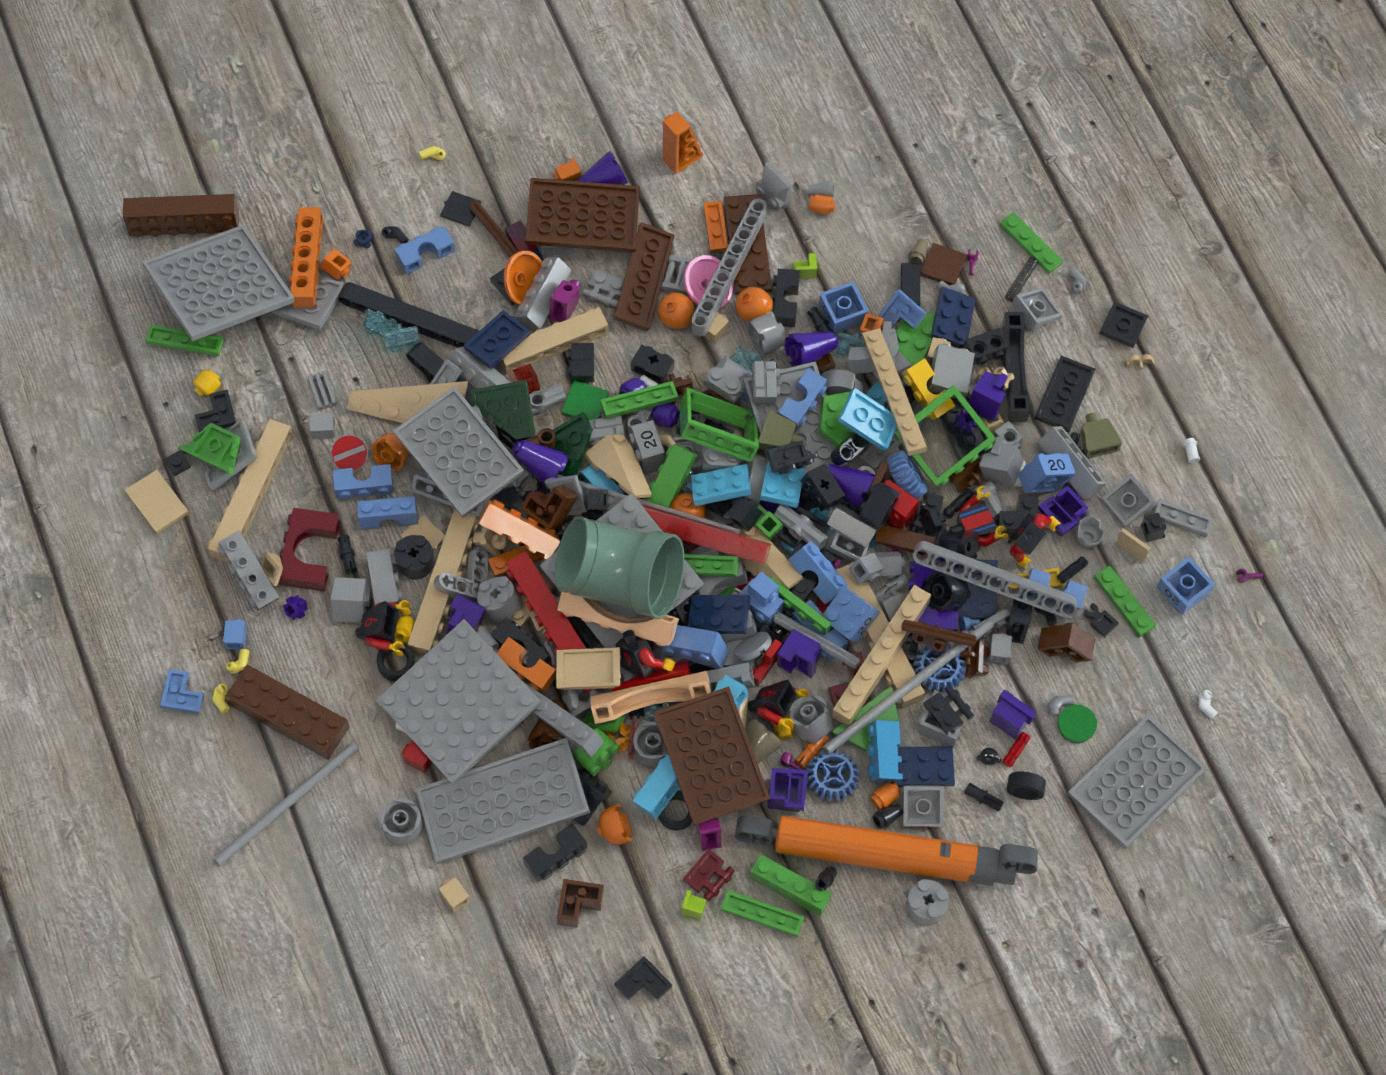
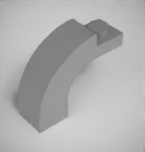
M884 321L882 334L893 360L899 349L896 329L892 328L891 321ZM850 347L848 357L850 372L860 374L875 371L866 347Z
M758 451L752 462L742 460L740 465L747 464L749 468L751 495L744 496L745 499L748 500L750 498L760 503L768 460L765 454Z

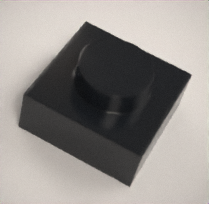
M181 450L164 459L173 476L191 468Z

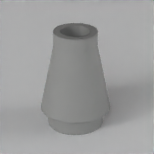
M826 181L808 185V196L818 194L834 197V183Z

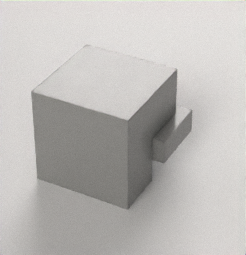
M996 437L991 454L984 453L979 467L986 482L991 481L995 484L1014 487L1024 461L1018 446L1006 444L1004 438Z
M334 579L330 596L332 619L334 622L361 623L362 615L366 612L365 606L369 607L371 598V587H366V579Z

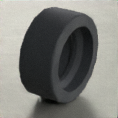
M403 644L405 649L399 648L398 650L402 651L406 656L407 664L399 671H390L384 665L385 657L394 651L390 649L389 651L379 650L376 662L379 672L384 678L390 681H397L414 665L415 661L412 650L405 644Z
M1012 772L1008 777L1007 792L1020 799L1038 800L1044 797L1046 780L1042 776L1031 772Z
M679 790L671 799L685 802L682 792ZM665 808L658 816L662 825L670 830H683L692 823L689 811L685 819L681 821L668 819L665 815Z

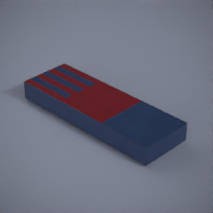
M521 220L505 227L506 234L518 252L531 251L542 262L544 261L536 245L525 244L526 228Z

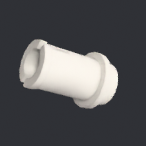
M1194 438L1184 440L1183 448L1186 450L1188 462L1196 463L1200 461L1196 447L1197 441Z

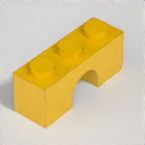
M925 358L902 372L904 382L912 388L914 398L923 407L943 393L932 394L928 391L927 381L935 373ZM951 398L927 415V417L934 420L955 407Z

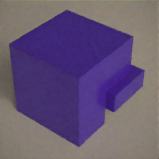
M988 371L984 372L973 389L969 400V405L976 414L994 422L1000 412V404L1006 396V393L1002 391L1008 375L1001 372L998 377Z
M1067 486L1057 493L1056 497L1052 495L1038 505V510L1043 515L1055 517L1061 523L1055 527V531L1062 537L1077 526L1078 522L1085 517L1088 507Z
M457 594L450 606L453 611L447 620L449 621L447 634L463 619L477 632L483 621L485 608Z
M793 629L777 653V666L789 673H792L795 668L797 671L812 678L816 673V663L820 658V643Z
M1004 689L999 695L997 701L999 704L993 710L990 722L1013 739H1016L1025 726L1031 724L1037 712Z
M772 768L768 809L804 811L808 771Z

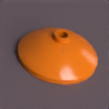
M519 251L513 254L504 270L506 292L509 298L517 305H520L524 300L527 290L532 285L535 275L541 268V259L531 251Z

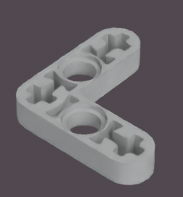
M477 547L470 551L467 579L449 573H442L434 579L435 588L440 592L453 596L458 594L470 601L477 602L479 585L481 582L487 581V551L482 547ZM474 570L480 573V579L476 578ZM457 583L463 586V592L458 590Z

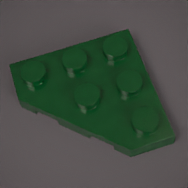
M527 380L470 390L473 407L475 405L479 407L483 416L506 431L513 438L520 440L536 435Z
M584 412L553 429L556 440L553 449L564 452L568 457L564 470L562 472L559 471L556 476L562 475L567 477L578 474L593 431ZM544 437L542 440L548 442L551 438Z

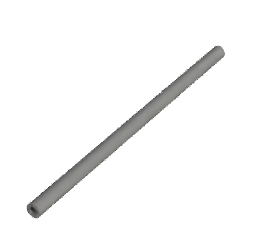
M987 619L969 634L975 635L978 640L991 630L994 625ZM956 643L824 745V750L828 754L832 753L969 646Z

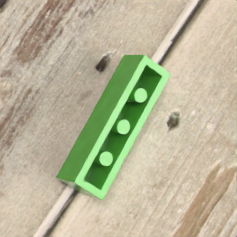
M674 444L667 450V459L665 463L660 465L657 471L659 475L649 487L652 495L651 497H645V501L670 508L672 500L679 495L698 456L697 453L680 444Z
M761 854L750 872V879L820 917L831 899V892L824 891V889L822 891L818 890L815 883Z

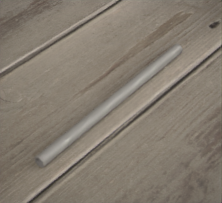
M352 741L213 858L219 866L222 865L359 749L358 746Z

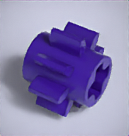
M962 409L961 414L955 416V419L958 420L955 426L961 429V433L963 431L971 433L972 427H977V424L965 409Z
M299 595L295 597L290 596L285 599L287 604L283 605L285 615L292 618V620L296 618L301 619L305 616L304 612L308 610L306 600L299 598Z

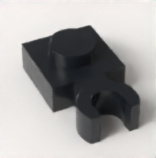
M1092 603L1090 608L1094 612L1089 613L1085 609L1083 615L1085 618L1093 620L1091 626L1105 638L1118 626L1119 622L1106 610L1100 613L1098 606Z
M914 633L909 634L906 643L910 645L907 656L910 664L914 663L918 643L912 640Z

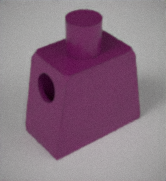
M572 279L570 282L563 280L550 298V320L563 322L571 317L579 301L580 283L577 280Z
M718 818L696 825L702 851L722 847L721 827Z

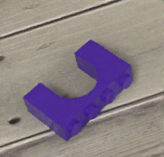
M936 558L939 562L945 561L944 558ZM915 560L910 561L909 572L913 573L912 579H909L908 590H911L914 585L923 589L927 585L925 582L928 576L939 571L920 565ZM927 606L918 622L922 621L932 626L937 625L953 631L958 630V612L939 611Z

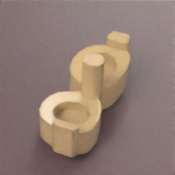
M1148 354L1142 356L1133 355L1126 360L1127 367L1139 363L1140 369L1143 368V363L1155 364L1154 358Z

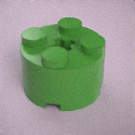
M599 728L595 729V731L604 743L592 757L579 748H576L573 753L576 762L593 776L602 768L606 770L612 763V760H610L612 756L620 750V746Z

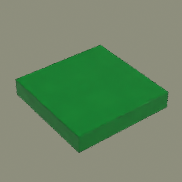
M574 380L561 415L573 418L584 412L588 420L600 419L603 412L601 399L607 398L609 391Z

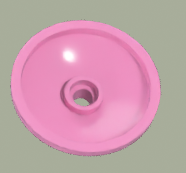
M703 255L693 259L687 265L684 272L685 289L689 297L697 305H699L721 262L713 256ZM733 283L721 307L726 305L731 299L733 294Z

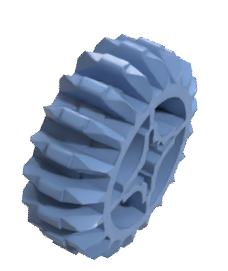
M901 450L888 458L889 469L897 485L916 499L922 497L927 492L926 481L911 456H908L907 452Z
M951 644L947 645L946 651L951 648ZM927 645L925 650L920 649L919 655L915 657L916 662L913 663L915 674H918L924 669V666L927 667L936 660L932 658L933 656H941L943 652H937ZM960 654L950 660L955 669H952V666L948 663L945 664L938 673L935 672L932 674V677H928L921 683L922 688L927 685L928 692L932 688L936 691L942 689V692L945 694L944 688L948 685H951L953 689L954 686L958 687L960 681L964 679L963 674L966 672V668H964L965 661L960 659ZM941 677H946V678H948V679H945V680H938V679L941 678Z
M837 749L834 751V754L826 752L825 755L823 752H820L819 757L814 756L813 762H809L808 767L810 769H807V782L811 783L809 789H815V796L820 793L821 800L826 796L829 803L832 801V798H835V801L838 803L840 796L846 800L847 794L853 795V789L858 788L857 782L860 781V777L857 775L860 773V770L855 769L857 767L856 762L851 763L852 756L845 758V751L841 755L838 754ZM828 763H836L837 765L831 766ZM819 769L822 770V774L825 776L822 783L817 777ZM844 769H846L849 775L847 783L841 775ZM830 774H837L836 778H829ZM829 786H836L837 788H836V789H832V788H828V787H829Z

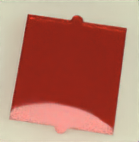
M637 716L632 717L628 743V756L630 760H633L634 755L633 740L634 734L638 729Z

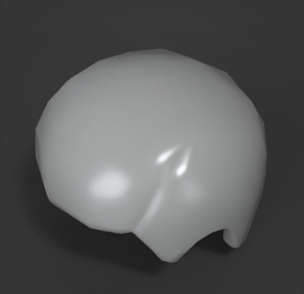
M1087 516L1078 522L1075 528V536L1080 544L1085 547H1096L1103 540L1104 530L1100 526L1099 519Z

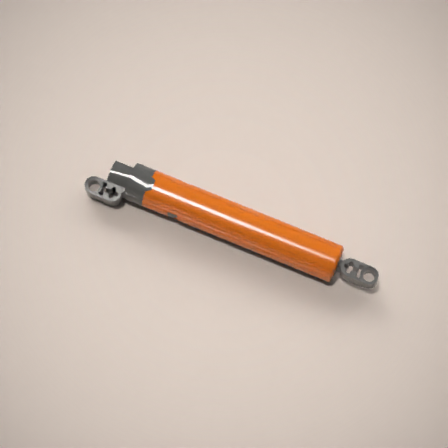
M743 815L738 817L735 838L744 843L767 846L772 844L773 839L776 840L775 851L779 854L993 886L994 882L1014 885L1016 872L1033 874L1037 871L1038 863L1037 849L1027 846L1003 844L1000 850H998L997 848L783 815L780 817L778 828H775V823L770 819Z

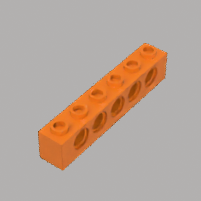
M321 207L299 208L298 215H295L297 230H294V241L296 243L292 245L294 259H291L293 274L289 275V283L291 285L289 291L294 296L293 308H315L323 214Z

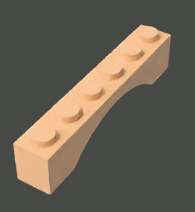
M561 592L557 609L566 616L580 617L585 622H595L603 628H614L622 634L627 630H633L637 637L654 641L659 646H669L674 640L679 618L669 615L659 619L653 617L630 618L609 611L596 600Z
M707 671L590 696L595 724L615 720L626 713L642 707L665 702H685L711 693Z

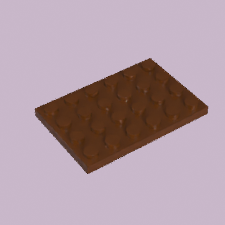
M530 178L525 244L636 252L640 186Z
M729 687L653 712L694 826L770 800L768 790Z

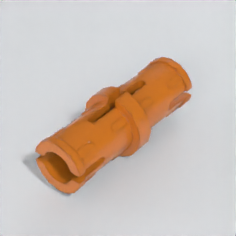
M825 735L816 743H807L804 751L794 762L797 765L801 764L800 767L804 769L809 761L819 754L818 751L829 741V738Z

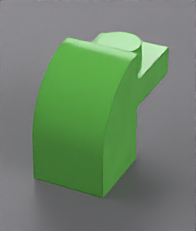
M756 502L758 504L757 508L762 514L754 526L771 540L784 526L770 511L767 512Z

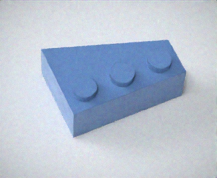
M677 625L674 640L670 645L659 646L662 652L668 656H676L715 669L723 668L729 652L728 647L718 632Z

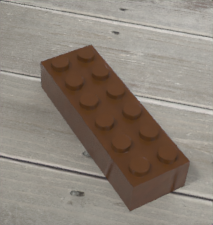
M235 194L123 198V220L129 236L214 234L239 226V210Z
M248 664L225 696L228 705L329 760L350 728L346 718Z

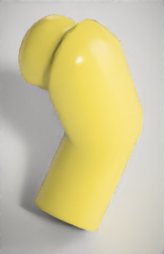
M436 146L418 152L421 160L429 157L443 160L446 156L445 151Z
M240 649L238 660L227 663V671L230 674H237L242 671L248 663L250 651Z
M221 683L215 688L212 701L220 712L225 714L230 710V707L225 702L228 687Z

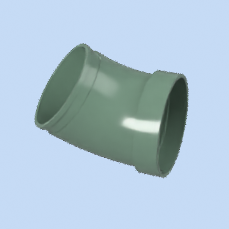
M578 516L570 522L561 539L555 562V584L560 592L630 608L639 615L659 619L671 610L680 590L684 572L683 544L681 539L675 534L660 531L646 533Z

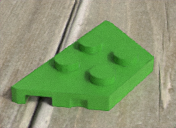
M927 313L917 328H913L903 319L896 331L899 344L898 350L912 366L923 360L930 349L933 339L930 336L935 313Z
M850 392L824 396L821 400L818 433L830 440L835 447L853 432L838 422Z
M210 423L201 432L192 436L193 441L186 446L182 444L178 448L183 453L232 475L241 438L226 429Z
M888 687L863 706L851 724L892 694V687ZM896 704L892 705L873 721H899ZM871 722L848 739L847 742L857 745L860 749L867 752L868 745H870L868 726L871 725ZM841 723L831 733L836 736L848 727Z

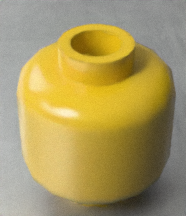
M210 369L201 370L193 380V385L196 387L194 391L202 397L215 393L221 386L220 377Z

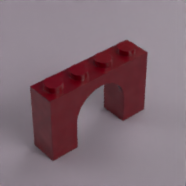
M293 508L292 514H289L287 525H289L288 532L285 531L283 542L285 546L284 549L280 550L279 555L283 567L279 584L326 591L329 577L327 566L304 563L297 559L295 550L298 544L308 537L318 536L337 539L340 527L339 514Z

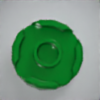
M1074 704L1067 706L1061 711L1057 727L1064 739L1071 743L1079 744L1093 737L1097 729V720L1095 714L1089 708Z

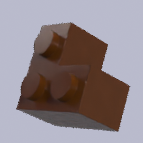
M565 486L553 487L548 496L541 491L530 492L520 509L548 530L561 528L578 496Z
M1074 623L1050 625V627L1041 628L1037 649L1048 657L1065 655L1076 663L1092 661L1095 639L1088 635L1087 632L1078 628Z
M563 879L557 924L578 928L581 908L601 911L604 885Z

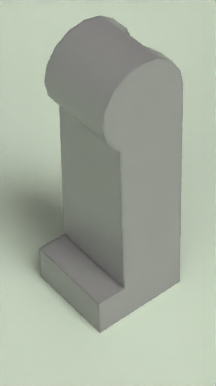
M748 662L707 671L711 692L716 689L718 681L723 679L725 675L744 684L746 688L754 687L753 669Z

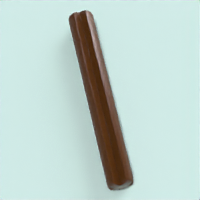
M477 200L471 202L469 207L507 255L511 257L518 252Z
M906 619L901 625L903 631L971 647L976 644L977 640L975 635Z

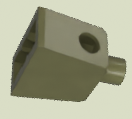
M769 410L758 440V449H773L802 441L804 437L794 434L796 423Z
M1094 412L1085 416L1087 423L1082 425L1080 431L1086 458L1089 459L1118 452L1122 442L1109 419L1098 420Z

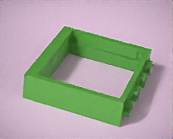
M955 385L949 387L914 416L917 423L954 395L987 439L938 477L934 475L919 454L910 455L934 486L938 484L940 487L950 480L948 477L952 473L957 475L964 469L963 465L966 462L972 463L979 457L978 453L983 449L985 451L989 450L994 445L993 441L996 440ZM896 429L894 435L904 447L899 431Z
M689 388L686 389L680 401V437L752 462L759 448L758 428L752 411ZM691 410L744 428V438L692 420Z

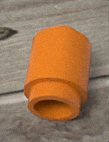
M811 195L808 210H813L812 212L830 215V212H834L836 201H832L833 197Z
M887 781L872 793L870 800L878 810L884 809L900 797V789L894 782L890 783Z

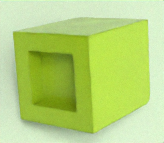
M809 253L808 261L793 262L794 270H800L799 279L816 278V253Z
M687 890L681 915L701 920L707 899L691 895L692 891Z

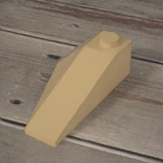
M623 434L605 436L585 453V457L592 467L596 470L601 469L606 473L605 477L609 480L613 478L619 483L618 487L627 494L632 493L635 498L651 497L652 493L633 448Z
M753 525L750 531L740 530V535L771 543L766 563L762 564L741 558L746 571L751 572L755 577L762 571L788 590L803 580V576L798 573L794 566L757 527ZM728 553L724 554V556H735Z

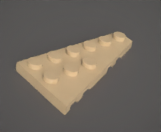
M468 381L350 391L347 410L404 423L454 386L465 398Z

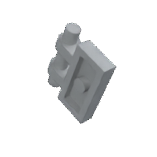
M595 269L588 282V287L592 288V290L585 288L583 295L589 297V300L603 302L608 307H616L618 300L614 298H619L624 279ZM599 292H603V293H606V294H608V295L605 296V295L600 294Z

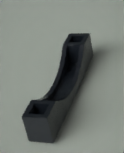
M1005 312L1002 322L1003 337L1008 345L1004 356L1005 370L1007 373H1013L1014 379L1010 380L1006 390L1008 421L1027 422L1030 405L1024 363V313Z

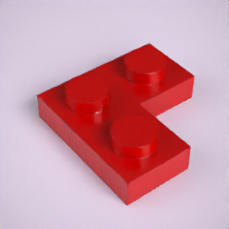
M776 639L766 651H763V663L760 666L757 665L753 670L754 685L759 687L777 662V653L782 643Z

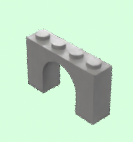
M739 558L737 577L699 576L704 585L699 589L700 594L697 595H719L727 588L748 583L745 565L741 558ZM750 609L746 634H720L725 643L757 635L755 619Z

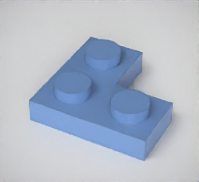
M897 290L878 316L884 318L883 321H891L892 328H894L901 317L913 328H917L927 313L905 293Z
M169 669L160 706L163 709L200 714L204 693L186 690L189 678L188 672Z

